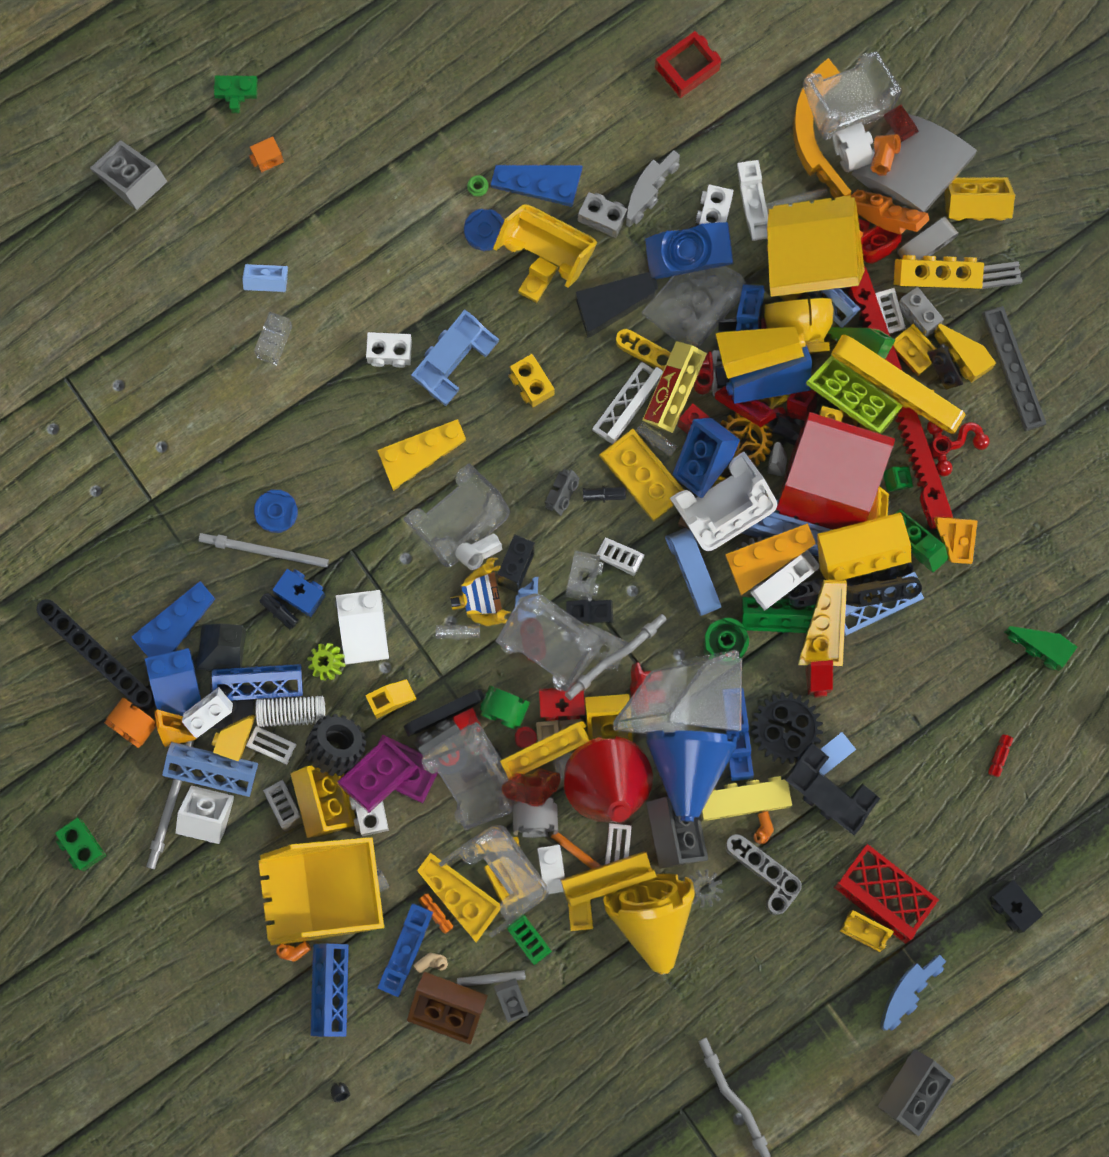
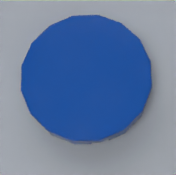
M478 209L472 212L464 224V234L469 245L481 251L493 250L504 223L502 216L491 209Z
M270 490L257 499L254 506V516L257 523L264 530L271 533H281L294 525L298 517V508L295 500L289 493L282 490Z

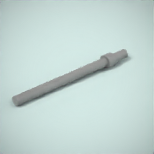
M200 533L199 542L213 544L221 549L227 547L325 568L328 567L329 559L227 539V536L223 535L212 536Z
M195 740L185 742L184 745L193 747ZM180 765L177 766V772L183 770ZM173 779L155 840H152L149 848L151 853L147 862V868L155 869L159 854L163 852L165 846L163 841L182 780Z

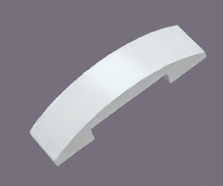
M759 161L737 163L743 207L752 241L768 239V213L761 183L762 176Z

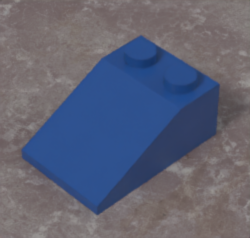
M712 418L693 419L672 476L698 497L703 498L733 459L740 439Z
M189 648L145 658L157 710L183 716L184 712L201 701Z

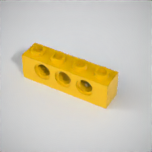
M903 255L902 259H895L894 285L982 288L984 263L977 262L975 257H964V261H956L957 257L944 256L943 260H936V256H923V260H917L915 255ZM920 265L922 272L919 276H916L915 269ZM941 266L942 274L937 277L936 269ZM961 267L962 275L958 278L956 271Z

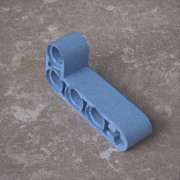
M684 528L665 536L671 553L677 559L699 615L703 616L721 608L719 598L691 530Z

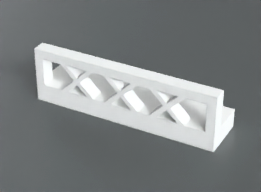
M641 362L593 427L592 431L611 444L615 443L658 385L663 371L658 367L654 370ZM643 369L650 376L646 382L639 383L638 375ZM637 387L638 393L633 399L627 400L626 391ZM625 404L626 409L622 415L614 417V407ZM613 421V427L608 434L599 429L603 422Z

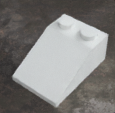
M380 590L336 595L345 665L389 659Z

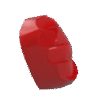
M875 226L863 233L861 237L863 261L872 264L888 256L902 241V234L890 232L879 226Z

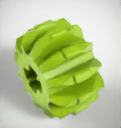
M327 643L326 646L318 644V650H311L314 656H310L307 659L312 661L308 668L314 670L312 674L314 677L320 676V680L325 681L327 678L334 680L335 674H342L339 667H345L346 665L340 660L344 659L345 655L339 654V647L333 648V644ZM325 658H329V660H327L329 661V664L327 666L324 665L326 664V662H324Z

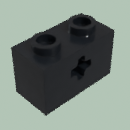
M1014 880L1007 882L989 898L992 901L991 907L999 915L1002 913L1007 919L1006 925L1013 932L1023 933L1043 916ZM1013 904L1018 905L1016 908L1017 912H1011Z

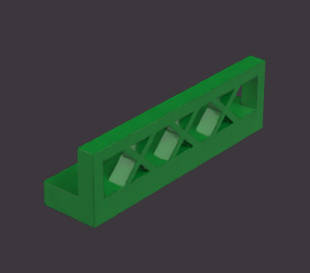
M742 597V624L746 631L808 632L816 605L802 607V610L793 609L794 606L789 603V599H779L764 611L754 597ZM747 605H756L758 608H748ZM771 606H778L780 609H773Z

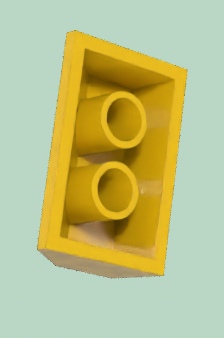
M955 178L945 189V209L948 218L957 221L964 218H972L978 221L985 218H994L1001 221L1013 217L1015 193L1008 178Z
M312 765L290 773L307 838L327 835L355 827V814L351 808L350 796L337 783L344 776V773L341 776H338L336 773L331 776L328 775V772H320L321 769L318 767L315 769Z

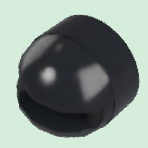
M339 1082V1085L335 1083L331 1087L333 1101L341 1102L350 1096V1091L346 1084Z

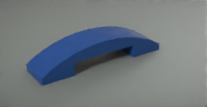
M412 903L378 989L399 997L427 931L433 911Z

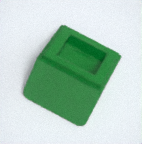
M909 466L891 467L884 471L883 476L887 492L913 487Z

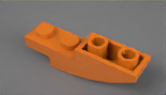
M856 190L851 195V198L855 197L858 215L890 232L900 235L906 229L917 232L929 221L928 213L893 205L891 197L864 190Z

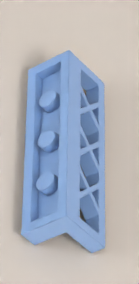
M913 572V573H911V574L905 576V577H910V576L917 577V575H916L915 572ZM910 583L907 587L912 586L914 588L916 583ZM889 587L884 591V593H892L895 590V588ZM920 593L911 600H897L895 607L892 609L883 607V603L869 605L878 609L876 616L873 618L863 616L864 609L867 606L854 607L846 605L845 617L851 615L857 617L858 621L856 626L850 629L845 624L844 634L847 636L924 599V597Z

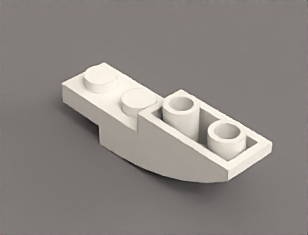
M807 550L751 594L765 611L818 570L819 563Z

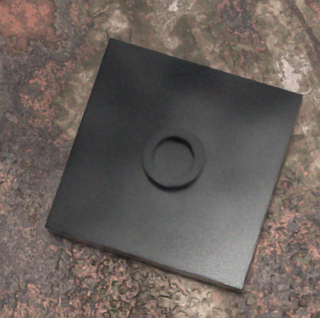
M210 684V693L213 692L212 684ZM217 684V688L219 687L225 695L232 690L227 684ZM241 685L238 689L243 693H250L255 687ZM255 699L232 700V712L210 729H223L249 715H254Z

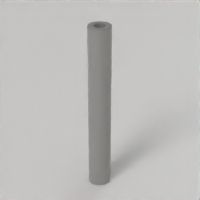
M525 970L457 978V984L466 987L506 982L514 978L516 980H524Z

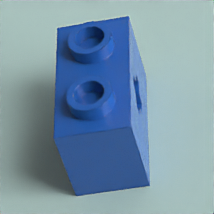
M286 569L272 591L276 596L309 617H312L325 598V594L322 591L323 587L315 581L309 583L304 580L305 575L296 569L293 572ZM303 588L305 593L297 594L296 589L301 590Z

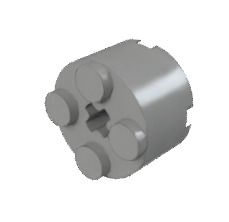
M529 798L517 799V804L513 805L514 835L518 836V832H522V837L534 838L546 837L550 831H553V835L558 833L557 804L553 803V798H541L540 801H531Z

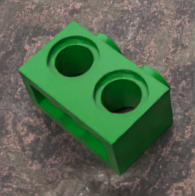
M78 817L55 833L58 837L56 843L62 851L67 850L71 856L68 860L75 870L79 868L81 871H86L107 856L83 820ZM76 831L78 838L75 842L70 843L68 835L70 832ZM88 849L90 857L88 860L82 861L80 854L83 850Z

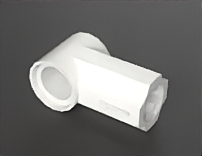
M493 533L473 544L468 542L462 543L456 549L455 555L470 570H475L481 566L484 559L500 552L502 544Z

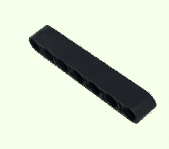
M49 599L39 602L36 609L38 615L132 703L142 710H148L154 706L153 693L56 603ZM53 606L52 614L45 616V609ZM63 621H69V627L66 630H60V624ZM84 635L85 641L81 645H76V638ZM100 650V657L93 660L91 658L92 652ZM112 664H116L117 669L115 673L107 674V668ZM132 679V686L129 689H123L124 681ZM142 694H148V701L144 704H139V697Z

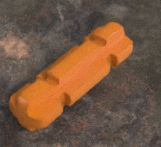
M424 894L419 898L420 904L426 907V909L433 911L431 918L436 924L440 925L439 928L444 934L448 933L453 928V925L449 920L445 919L446 916L437 904L432 902L433 899L430 895Z

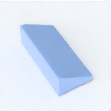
M245 264L242 278L243 289L285 292L288 266Z

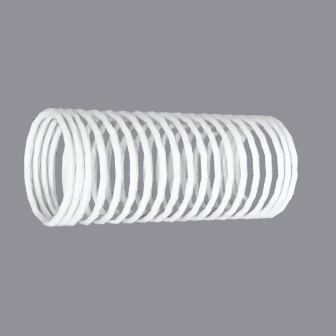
M285 697L283 698V704L281 698L279 699V704L277 698L275 703L273 698L271 703L269 698L267 703L265 698L264 700L257 699V726L265 727L266 725L269 727L270 725L272 727L273 725L281 726V724L283 726L285 724L292 726L293 723L294 725H297V723L298 725H301V723L308 725L309 722L311 725L313 722L316 724L320 718L323 719L325 716L324 697H315L316 720L314 717V697H311L312 720L310 717V697H307L308 721L306 717V698L303 697L304 721L302 717V698H299L300 722L297 697L295 698V708L293 697L291 698V706L289 697L287 698V705Z

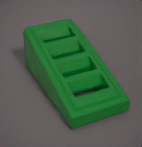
M525 915L507 928L533 965H536L552 952ZM526 924L527 928L517 935L515 931ZM531 931L533 935L522 942L520 939ZM534 939H537L539 942L528 950L526 946ZM542 945L544 950L533 957L531 953Z

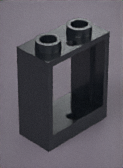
M514 534L497 574L498 585L518 593L535 555V542Z

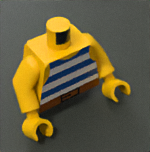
M498 558L487 559L486 564L475 569L464 580V583L461 584L463 595L450 597L452 610L466 608L467 618H471L473 622L484 626L511 623V620H504L505 615L510 614V611L502 610L495 572L491 573L492 571H499L501 567H494L493 565L494 561L498 560Z

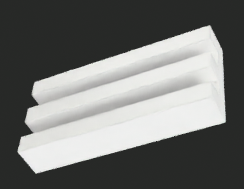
M255 726L246 746L287 765L296 744ZM258 732L290 746L289 749L286 750L257 737ZM254 740L286 754L283 758L254 745Z
M609 823L605 864L610 863L613 828L618 829L614 861L619 860L622 829L626 830L624 858L629 857L631 825Z

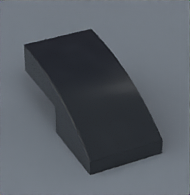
M612 600L566 601L567 623L569 624L614 623Z

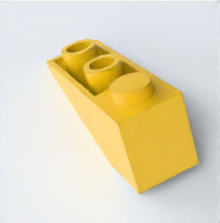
M942 324L936 327L934 331L936 340L939 344L944 343L945 346L949 347L948 350L953 358L952 361H956L959 365L960 372L965 379H969L972 383L993 369L996 362L983 345Z

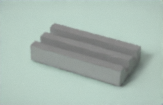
M1019 261L984 266L983 273L1008 269L1014 270L983 274V280L1014 275L1015 278L984 282L982 288L979 289L1021 284L1022 277H1020Z

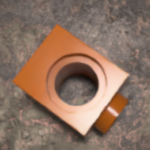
M273 136L250 146L252 152L249 155L254 167H259L261 173L284 163L282 154Z

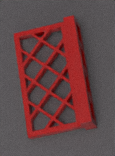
M868 844L865 845L842 878L834 886V889L880 925L892 930V934L905 944L912 940L918 928L939 901L938 898ZM866 852L875 858L876 865L864 866L863 856ZM881 868H889L893 873V879L882 880ZM876 869L878 881L867 882L865 870ZM861 870L863 883H855L848 878L852 871ZM899 882H907L911 887V893L900 894ZM894 883L896 895L885 896L883 884ZM879 884L881 897L871 896L868 885ZM917 896H925L931 903L927 908L919 909ZM912 897L914 909L903 910L901 898ZM897 898L899 911L889 910L886 900ZM915 913L917 922L913 928L905 922L904 914Z

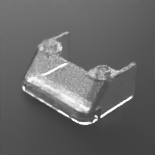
M502 825L489 827L464 843L439 863L443 867L451 864L461 856L466 863L475 864L484 858L509 893V896L500 905L501 914L506 921L489 933L491 938L503 932L543 902L549 893L548 886L508 830Z

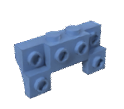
M466 310L461 313L448 331L445 329L439 335L438 343L434 347H429L424 355L425 359L411 374L414 381L428 390L431 396L445 406L448 405L459 391V387L447 378L467 353L474 348L484 357H487L499 342L496 336L489 332Z

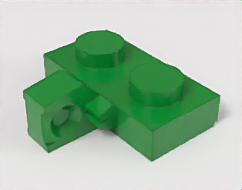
M215 76V99H225L226 102H230L231 113H240V102H245V99H257V76Z

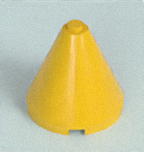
M663 873L656 874V878L606 894L603 899L606 913L649 967L658 974L669 973L675 965L695 896L693 882L688 877L684 878L685 881L678 880L677 874Z

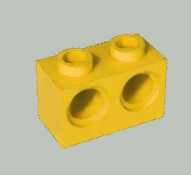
M533 354L510 366L511 374H509V378L514 386L518 385L522 390L520 395L526 404L530 403L533 408L554 396L555 389ZM523 369H527L531 372V374L527 377H523L519 374V372ZM533 387H539L542 392L540 394H533L530 390Z

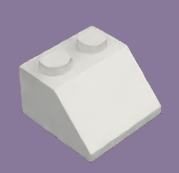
M191 786L177 815L176 834L219 844L226 830L234 796Z

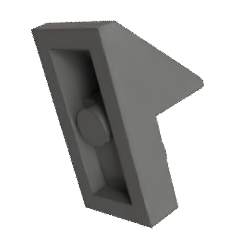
M516 978L494 986L508 1023L529 1015Z

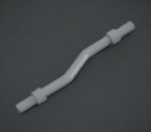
M660 614L654 621L647 623L641 629V632L626 646L601 660L586 675H581L575 681L576 684L565 693V696L572 700L581 690L585 691L591 685V681L603 670L633 652L647 638H651L667 620L666 617Z
M707 1038L699 1040L698 1042L705 1055L704 1061L707 1067H710L721 1093L742 1114L753 1138L751 1141L755 1150L758 1149L761 1157H771L766 1147L768 1143L764 1135H761L750 1109L728 1087L718 1063L720 1061L717 1054L713 1053Z

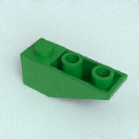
M830 327L828 331L831 334V339L838 342L842 335L850 336L883 359H886L895 342V339L879 329Z
M898 510L896 513H901L911 543V553L931 572H935L949 559L945 545L903 510Z
M1009 626L1004 631L1011 642L1021 644L1026 648L1025 651L1029 655L1039 657L1044 661L1043 664L1053 671L1061 670L1077 649L1075 644L1058 633Z

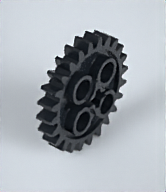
M781 692L779 699L773 694L771 696L772 702L767 699L763 701L766 707L761 705L757 707L761 714H753L757 721L751 722V726L756 727L755 730L751 731V734L757 735L753 743L761 744L758 751L766 750L765 758L771 754L773 755L772 762L780 758L781 764H784L786 759L789 760L790 764H793L794 758H798L811 742L816 744L821 742L816 736L823 734V731L817 729V727L823 725V722L816 721L821 714H813L816 706L814 705L809 708L807 706L809 699L801 702V695L793 699V693L790 692L788 698H785L784 693ZM783 709L786 712V718H777L775 710ZM796 718H804L807 722L806 727H798ZM768 720H773L775 723L781 726H785L787 723L790 725L789 728L791 730L796 732H802L805 734V737H802L793 731L785 733L783 727L775 724H770ZM767 730H776L778 738L775 740L770 739L767 736ZM788 738H796L799 743L798 747L791 748L787 742Z

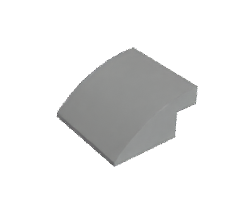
M905 113L886 134H897L901 141L900 152L894 155L890 172H887V175L879 176L877 173L872 172L871 164L854 170L851 175L875 194L891 197L893 205L907 206L909 209L926 212L974 158L977 150L943 127L926 119Z

